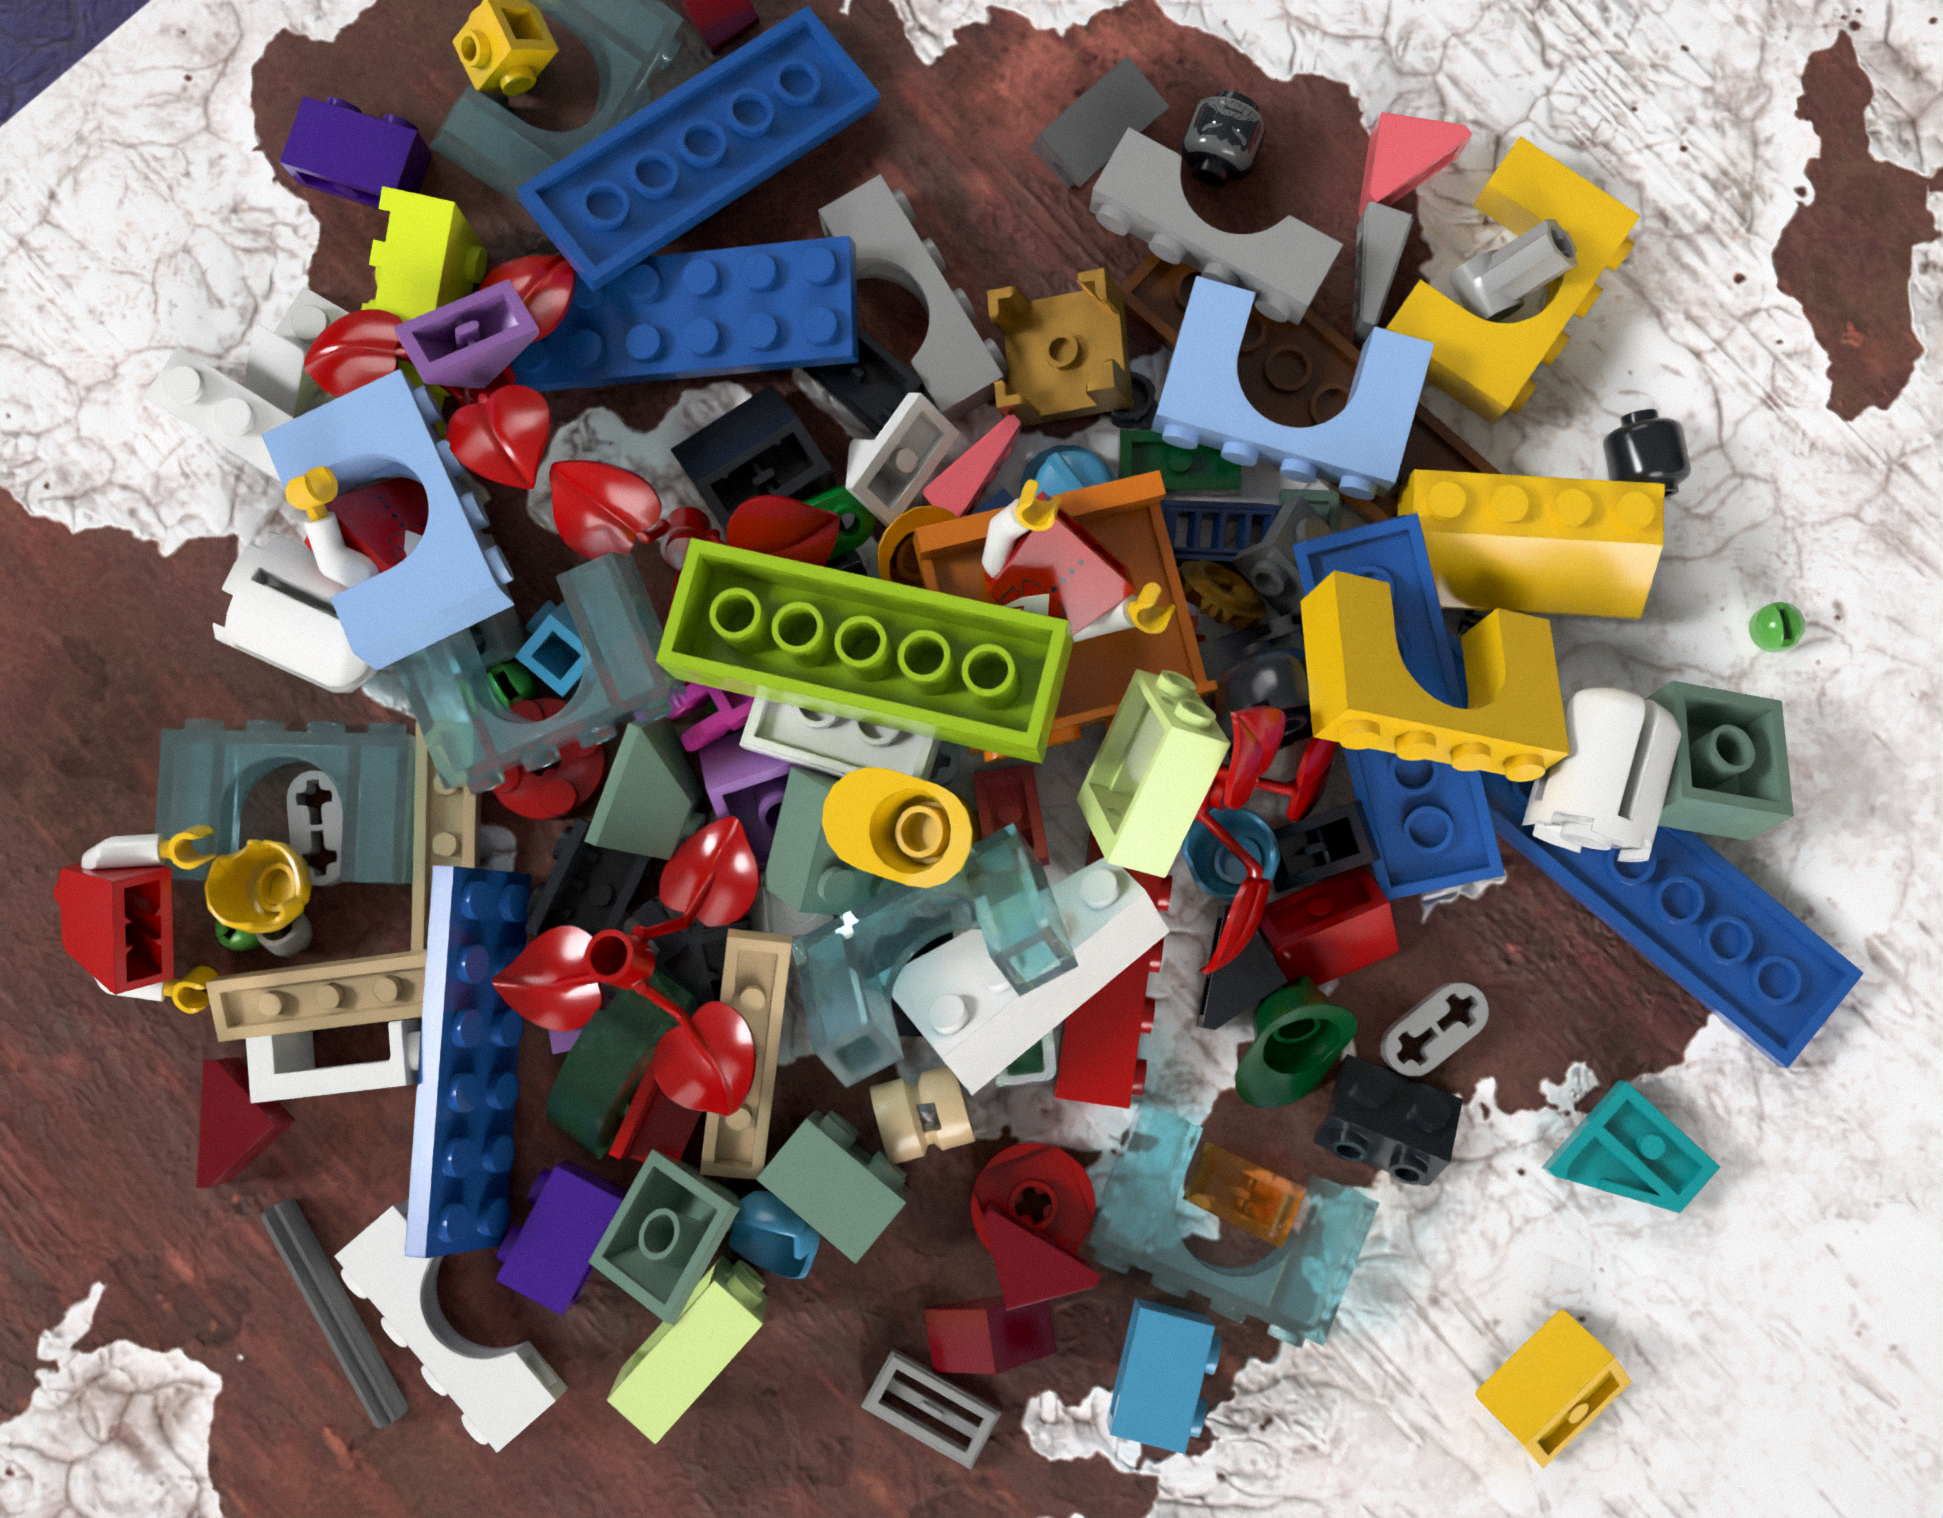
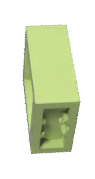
M1136 669L1076 798L1107 863L1166 878L1231 745L1215 720L1216 714L1205 705L1197 693L1196 684L1177 672L1162 670L1160 675Z
M722 1255L698 1282L676 1324L671 1325L663 1321L621 1367L607 1401L656 1444L763 1325L768 1296L762 1291L766 1286L763 1278L744 1261L738 1260L733 1265Z

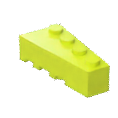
M382 186L378 209L389 211L390 217L385 242L373 239L369 265L376 267V298L371 299L367 304L362 303L361 310L379 309L398 316L404 323L471 295L474 283L479 284L484 277L487 266V251L483 248V243L456 203ZM398 360L399 369L403 371L416 388L423 385L428 387L441 411L445 396L450 397L451 395L438 385L425 384L414 366L408 362ZM441 420L434 423L439 435H443L444 431L443 421Z

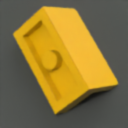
M1559 1310L1476 1390L1475 1395L1489 1412L1514 1436L1523 1449L1544 1469L1632 1380L1611 1352L1565 1310Z

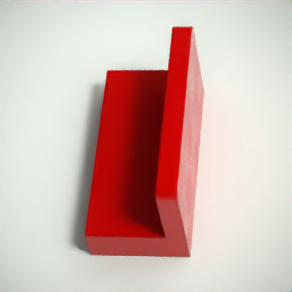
M1364 865L1266 904L1257 928L1273 955L1276 964L1288 980V982L1282 985V988L1289 987L1301 975L1310 977L1316 986H1320L1394 955L1399 950L1390 903Z
M654 1053L609 1152L610 1156L619 1160L629 1156L644 1163L651 1150L654 1149L682 1161L704 1111L685 1108L673 1102L665 1095L655 1079L653 1071Z

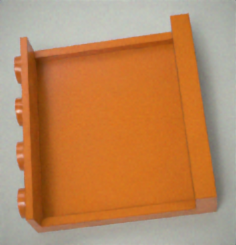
M1160 470L1058 494L1062 498L1060 506L1129 568L1136 589L1131 595L1139 597L1146 584L1155 582L1161 587L1162 592L1154 605L1167 607L1173 604L1176 609L1166 629L1158 634L1145 633L1134 627L1073 643L1047 747L1082 739L1081 728L1105 722L1106 730L1108 731L1136 669L1160 675L1162 670H1170L1184 675L1196 684V691L1201 699L1218 689L1216 679L1207 681L1160 502L1166 495ZM1005 507L915 528L913 544L925 589L998 605L987 592L982 557L990 520ZM966 746L968 756L983 753L985 762H993L1011 757Z

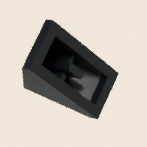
M1360 799L1272 830L1276 836L1280 852V861L1273 880L1277 893L1381 859Z
M1223 905L1218 908L1208 963L1219 944L1231 908L1230 905ZM1256 932L1238 956L1222 968L1205 975L1196 1022L1197 1027L1216 1030L1288 982Z

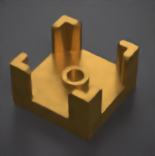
M1105 268L1076 274V280L1084 289L1083 291L1030 301L1017 286L987 291L990 320L1005 335L1009 386L1001 379L994 382L996 408L1005 416L1014 414L1021 422V427L1133 407L1124 295L1121 288Z

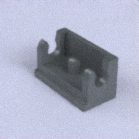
M1127 55L1044 128L1029 148L1036 156L1042 159L1053 174L1068 189L1075 185L1080 188L1108 163L1128 127L1141 133L1170 106Z

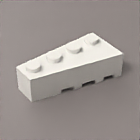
M1105 857L878 980L964 1087L973 1095L1170 931L1146 890L1122 866L1107 863Z

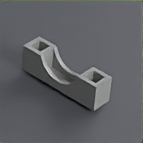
M1128 127L1092 190L1089 211L1096 214L1097 221L1115 234L1126 235L1130 233L1147 242L1149 249L1157 257L1168 263L1179 264L1183 262L1201 272L1203 278L1256 292L1253 301L1260 313L1277 322L1289 320L1299 325L1343 244L1291 215H1288L1273 227L1253 234H1232L1210 226L1197 216L1184 196L1180 178L1182 156Z
M880 174L819 209L821 227L826 238L850 236L855 242L857 280L879 278L895 282L910 291L923 306L929 320L928 332L921 348L910 361L911 371L923 381L924 396L950 423L994 399V382L998 379L1004 382L1002 372L1008 369L1006 361L996 343L991 338L982 341L971 322L977 320V316L964 291L961 288L952 291L941 273L946 270V265L934 242L930 238L924 241L920 240L911 225L912 222L916 221L915 213L902 190L898 188L891 192Z

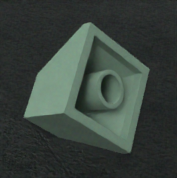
M658 712L628 723L585 842L598 847L671 860L673 853L686 840L704 827L706 815L698 812L704 798V793L673 723L666 715Z
M652 1149L588 1262L665 1323L675 1325L740 1209L738 1194L712 1176L700 1175L699 1167Z

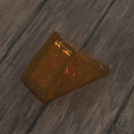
M1206 1141L1182 1199L1277 1247L1283 1248L1307 1188L1287 1176Z

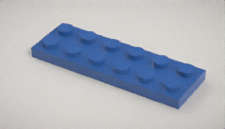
M807 5L517 188L518 200L590 290L595 292L877 108L881 94Z
M850 236L649 256L595 292L590 290L576 272L574 295L564 319L548 336L537 342L530 343L511 362V369L517 377L513 385L526 386L537 392L857 363L859 362L856 244Z
M1418 511L1293 543L1292 547L1305 597L1334 570L1390 583L1397 646L1407 670L1414 680L1431 696L1452 707L1465 709ZM1343 747L1356 800L1360 799L1381 856V859L1372 862L1377 885L1387 900L1505 876L1480 770L1459 771L1454 769L1451 764L1426 759L1410 761L1399 758L1396 753L1370 748L1354 750Z
M433 866L405 1256L426 1259L501 1246L506 1237L507 1227L510 1222L509 1189L511 1165L515 1155L513 1130L515 1102L519 1094L517 1072L519 1042L523 1033V1019L499 995L492 985L491 979L510 965L526 948L527 931H525V927L528 923L526 907L531 897V874L458 866Z

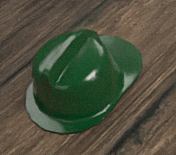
M1298 976L1289 987L1270 993L1260 1001L1254 1011V1042L1242 1058L1235 1073L1236 1092L1245 1103L1256 1108L1280 1107L1293 1103L1308 1094L1319 1083L1340 1052L1356 1034V1017L1350 1009L1337 1003H1331L1326 994L1319 990L1314 981L1308 976Z

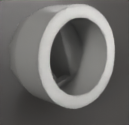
M302 913L290 923L293 929L288 935L282 928L272 933H256V937L271 953L280 957L290 958L294 957L301 949L305 950L310 945L313 938V926L308 917Z

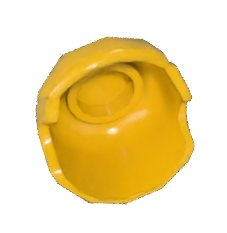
M249 839L246 841L247 845L234 854L219 855L213 861L204 885L207 908L224 926L252 934L272 933L284 928L304 912V906L310 899L312 881L306 860L290 844L271 840Z

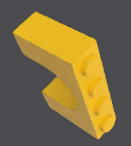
M1519 136L1472 206L1517 236L1523 235L1546 219H1555L1570 234L1577 248L1576 260L1578 265L1549 282L1542 311L1536 316L1521 322L1495 323L1481 319L1420 279L1386 328V330L1434 343L1425 380L1492 425L1507 409L1516 415L1528 401L1538 385L1529 379L1540 362L1549 367L1563 350L1571 337L1562 331L1573 314L1582 319L1603 291V288L1595 283L1605 267L1614 272L1631 251L1636 241L1627 235L1640 217L1639 214L1521 136Z
M1334 570L1300 601L1313 737L1340 742L1343 747L1348 749L1370 748L1396 753L1399 758L1404 760L1426 759L1451 764L1454 769L1459 771L1482 770L1506 775L1507 779L1516 782H1526L1540 778L1545 774V770L1570 754L1550 620L1496 608L1461 636L1468 690L1467 709H1460L1447 705L1427 693L1414 680L1403 663L1396 640L1390 583Z

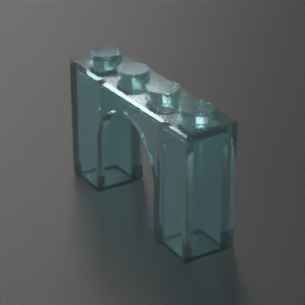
M527 0L573 32L591 53L599 76V97L592 116L584 126L575 130L565 132L545 131L522 121L471 85H468L457 97L429 147L526 210L518 200L517 188L623 122L627 117H631L646 107L653 91L645 85L655 68L663 72L680 48L682 41L674 35L682 23L683 17L659 0Z
M610 552L555 576L582 643L584 669L580 685L573 698L561 711L548 719L538 722L524 718L513 712L501 701L490 682L469 627L394 662L444 790L468 787L471 795L488 791L507 782L503 772L523 764L526 772H530L562 759L559 748L578 740L582 749L607 741L617 736L614 725L632 717H635L639 722H650L673 712L670 701L688 694L684 682L675 679L656 662L664 632L633 555Z
M185 719L184 729H161L155 834H162L165 840H171L176 834L191 827L206 825L211 827L214 833L205 838L192 840L195 851L203 855L216 853V857L234 854L239 851L242 808L253 786L267 773L280 766L307 762L317 766L330 778L338 791L342 803L343 824L340 881L355 884L412 885L416 737L406 734V725L398 723H368V733H345L346 724L310 721L307 722V732L284 731L285 723L279 721L247 720L246 731L224 730V722L219 720ZM216 857L196 868L188 870L178 867L170 858L165 860L164 865L171 868L172 880L206 881L211 865Z
M1014 823L973 844L971 853L962 870L948 882L930 888L907 886L901 883L792 942L813 1051L846 1088L904 1058L891 1007L893 987L900 971L908 960L919 949L935 938L956 930H982L990 958L1020 997L1079 966L1042 862Z
M1140 1100L1096 1207L1090 1231L1085 1236L1087 1245L1096 1249L1093 1259L1125 1274H1128L1131 1265L1153 1273L1152 1285L1181 1298H1186L1189 1289L1212 1299L1209 1308L1231 1320L1244 1323L1247 1314L1266 1321L1270 1323L1267 1333L1290 1345L1302 1348L1305 1339L1324 1346L1380 1202L1363 1193L1310 1172L1287 1232L1275 1250L1262 1260L1248 1266L1228 1268L1209 1264L1193 1255L1185 1247L1177 1229L1175 1215L1177 1195L1204 1128L1192 1121Z

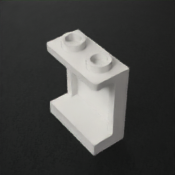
M422 1019L389 1022L391 1053L389 1060L319 1068L315 1067L313 1031L246 1038L251 1103L416 1084Z

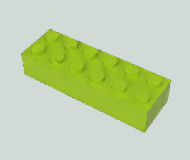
M691 538L656 662L678 680L1043 764L1074 639L1068 620Z

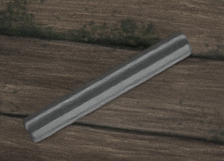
M289 1198L269 1207L261 1214L262 1223L373 1425L378 1429L388 1426L408 1411L406 1400L297 1202Z

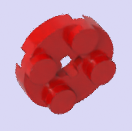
M552 698L517 701L510 706L505 714L499 717L486 738L482 759L484 782L505 807L519 815L542 821L559 819L561 816L570 815L575 810H580L591 803L601 790L608 770L606 746H604L602 735L591 717L574 705ZM546 743H554L553 754L561 759L559 768L557 770L547 768L543 776L536 775L534 773L536 763L530 760L534 749L542 750Z
M1035 1140L1013 1143L993 1154L976 1175L971 1198V1215L974 1228L978 1237L990 1252L992 1251L983 1215L989 1202L1075 1253L1090 1231L1096 1209L1092 1183L1078 1160L1056 1144ZM1028 1187H1033L1037 1194L1047 1192L1050 1196L1051 1203L1042 1207L1044 1218L1039 1221L1033 1222L1028 1213L1018 1215L1015 1210V1204L1023 1200L1022 1190Z

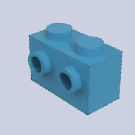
M1135 1297L1106 1419L1110 1435L1186 1454L1190 1436L1199 1438L1207 1408V1400L1199 1398L1204 1373L1214 1374L1221 1350V1336L1213 1335L1215 1325L1207 1315Z

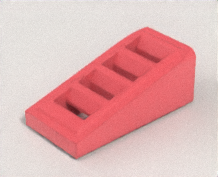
M1008 414L925 487L922 493L923 506L935 505L950 510L958 518L971 515L1016 446L1021 428L1019 419L1014 414L1011 416Z

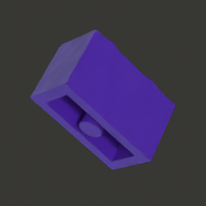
M303 96L280 163L301 186L378 209L382 186L419 194L432 153L418 133V128L401 117L385 114L381 120L362 114V111L355 105L336 97H328L325 103Z
M568 1159L555 1165L553 1171L544 1168L536 1178L527 1196L526 1202L534 1205L523 1228L515 1224L500 1246L496 1258L503 1261L504 1264L495 1280L558 1314L564 1315L575 1305L593 1271L594 1266L588 1261L628 1191Z

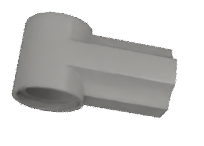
M1546 219L1500 250L1485 252L1462 264L1450 274L1449 278L1467 311L1481 319L1498 323L1521 309L1525 304L1523 300L1525 297L1578 265L1576 260L1577 248L1570 234L1555 219Z

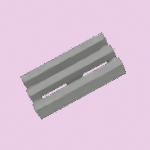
M892 1347L882 1369H880L870 1391H868L861 1406L970 1470L1001 1415V1408L938 1372H933L931 1368ZM896 1369L982 1417L980 1425L895 1378L893 1375ZM885 1389L972 1438L968 1447L961 1445L881 1399Z

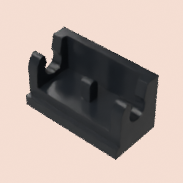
M858 325L859 362L803 367L799 369L877 436L908 393H922L924 395V384L919 377Z

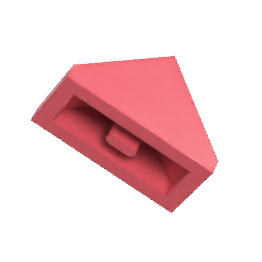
M1381 112L1369 137L1358 212L1359 217H1361L1368 202H1376L1390 207L1459 158L1473 135L1467 126Z

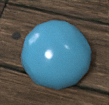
M1243 807L1236 810L1226 808L1223 811L1213 808L1209 811V814L1263 867L1262 877L1269 879L1272 884L1280 861V852L1276 836L1267 822L1257 813ZM1194 819L1182 843V856L1188 865L1194 882L1207 895H1213L1219 900L1233 902L1242 882L1247 877L1246 868L1202 822Z
M753 1191L740 1199V1209L728 1229L730 1231L733 1225L729 1247L751 1263L771 1273L790 1279L805 1278L817 1253L820 1233L771 1191Z

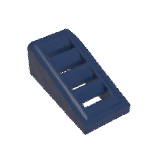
M1163 499L1160 502L1176 563L1208 560L1233 569H1238L1233 563L1238 552L1250 546L1251 524L1262 525V542L1282 508V505ZM1177 516L1189 517L1186 547H1174ZM1202 519L1213 520L1210 548H1199ZM1227 521L1237 522L1235 549H1224Z

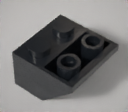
M771 385L670 449L725 534L727 533V525L731 515L739 505L748 499L763 495H780L800 501L836 486L832 467L800 419Z

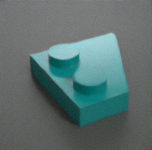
M1618 1080L1541 1168L1547 1174L1681 1213L1719 1170L1720 1166L1627 1081Z

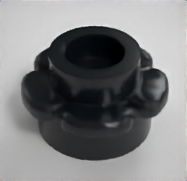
M1130 372L1132 397L1134 399L1133 407L1102 413L1104 416L1111 418V422L1115 427L1123 430L1135 429L1141 422L1144 424L1148 423L1154 417L1158 407V403L1154 399L1156 393L1154 384L1146 376L1137 372Z

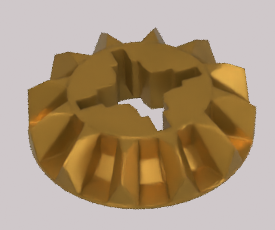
M1186 561L1181 565L1178 573L1186 602L1200 609V614H1207L1214 618L1218 624L1227 623L1236 630H1244L1245 628L1257 629L1267 613V608L1258 590L1246 578L1234 570L1213 561Z

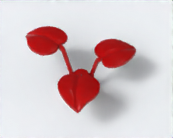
M563 255L521 257L503 263L492 270L486 276L478 291L509 279L539 328V335L532 342H537L548 336L558 327L568 312L576 285V271ZM366 309L349 313L324 329L311 345L304 360L303 370L325 393L334 398H339L399 370L398 360L408 362L412 366L414 365L405 349L400 348L402 344L394 331V326L403 323L402 320L387 311ZM511 363L485 389L468 387L461 389L457 386L438 385L453 396L462 407L451 416L446 430V441L450 443L449 449L456 459L471 471L494 482L518 488L534 489L540 459L549 439L552 426L550 407L544 397L534 389L513 385L517 377L511 369Z
M565 460L554 462L551 465L549 479L554 521L563 541L576 553L592 560H617L626 556L631 551L635 538L642 543L649 544L662 537L660 545L661 555L665 562L675 569L667 614L668 620L690 539L695 538L726 545L720 539L719 530L712 529L707 515L694 507L677 508L666 519H659L662 503L656 490L643 477L625 468L590 460ZM763 495L748 499L737 507L729 519L726 537L731 547L824 567L834 549L840 519L839 514L836 512L819 509L794 498L780 495ZM656 523V527H654V528H652V529H650V530H647V529L651 528V527ZM646 630L632 632L625 638L616 653L614 663V677L619 693L628 707L641 718L658 712L666 715L662 708L664 701L692 684L691 682L675 679L656 662L663 636Z
M1256 706L1230 714L1234 734L1230 767L1221 763L1194 818L1202 822L1245 866L1247 871V877L1242 882L1231 905L1215 953L1210 962L1199 970L1206 975L1228 964L1250 942L1261 921L1271 884L1269 879L1262 877L1263 867L1209 814V811L1213 808L1220 811L1226 808L1231 810L1239 809L1247 803L1255 788L1292 796L1286 817L1293 821L1303 820L1316 807L1326 788L1332 760L1338 744L1335 741L1312 737L1301 759L1296 779L1283 783L1260 777L1271 766L1286 727L1285 713L1270 706Z
M735 816L717 820L692 835L673 853L671 860H668L661 875L659 894L666 907L684 913L680 918L649 927L637 925L634 927L631 935L615 929L603 930L592 936L585 930L574 926L552 928L534 939L510 965L491 979L492 985L515 1012L540 1027L556 1032L580 1030L599 1017L604 1006V994L600 983L604 982L626 990L634 989L636 993L644 995L673 1016L681 1025L667 1031L657 1043L654 1052L653 1071L660 1089L673 1102L688 1109L712 1112L724 1116L736 1113L750 1092L756 1072V1044L748 1022L735 1008L720 1001H711L704 1004L690 1018L683 1008L651 986L648 981L655 968V956L647 942L649 939L686 929L692 925L695 918L703 925L713 927L738 922L751 911L760 892L761 877L759 864L743 823Z

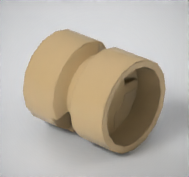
M947 1065L921 1072L918 1083L913 1085L904 1078L870 1087L878 1128L890 1165L925 1156L927 1147L931 1144H935L944 1151L976 1141L960 1081ZM934 1102L939 1118L923 1124L918 1105Z

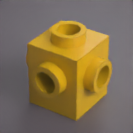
M483 0L479 7L471 12L469 20L452 41L477 93L496 92L504 93L508 96L519 95L531 89L536 83L537 76L559 51L535 0Z

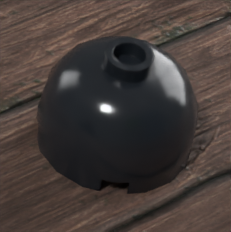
M1269 641L1256 642L1241 649L1236 655L1237 661L1226 668L1217 681L1218 689L1213 692L1211 709L1216 714V722L1231 743V753H1233L1234 734L1230 714L1246 708L1270 706L1285 713L1286 727L1278 750L1294 745L1290 734L1307 725L1313 736L1305 651L1291 646H1272V643Z

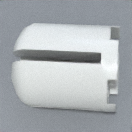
M271 530L268 531L272 539L262 548L249 543L234 563L222 587L223 591L232 594L233 597L227 611L225 627L213 622L215 639L332 693H352L371 680L377 671L353 653L330 597L349 588L324 576L318 568L314 553L308 547Z
M1588 688L1570 693L1562 699L1570 754L1545 770L1543 776L1535 779L1522 825L1535 824L1532 834L1534 837L1580 853L1582 846L1596 850L1617 848L1620 849L1617 861H1648L1681 739L1678 722L1663 706L1650 699L1643 700L1638 694L1617 688Z

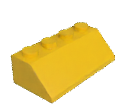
M1414 469L1399 486L1398 516L1418 511L1441 609L1494 611L1496 608L1528 614L1638 620L1642 617L1663 548L1665 484Z

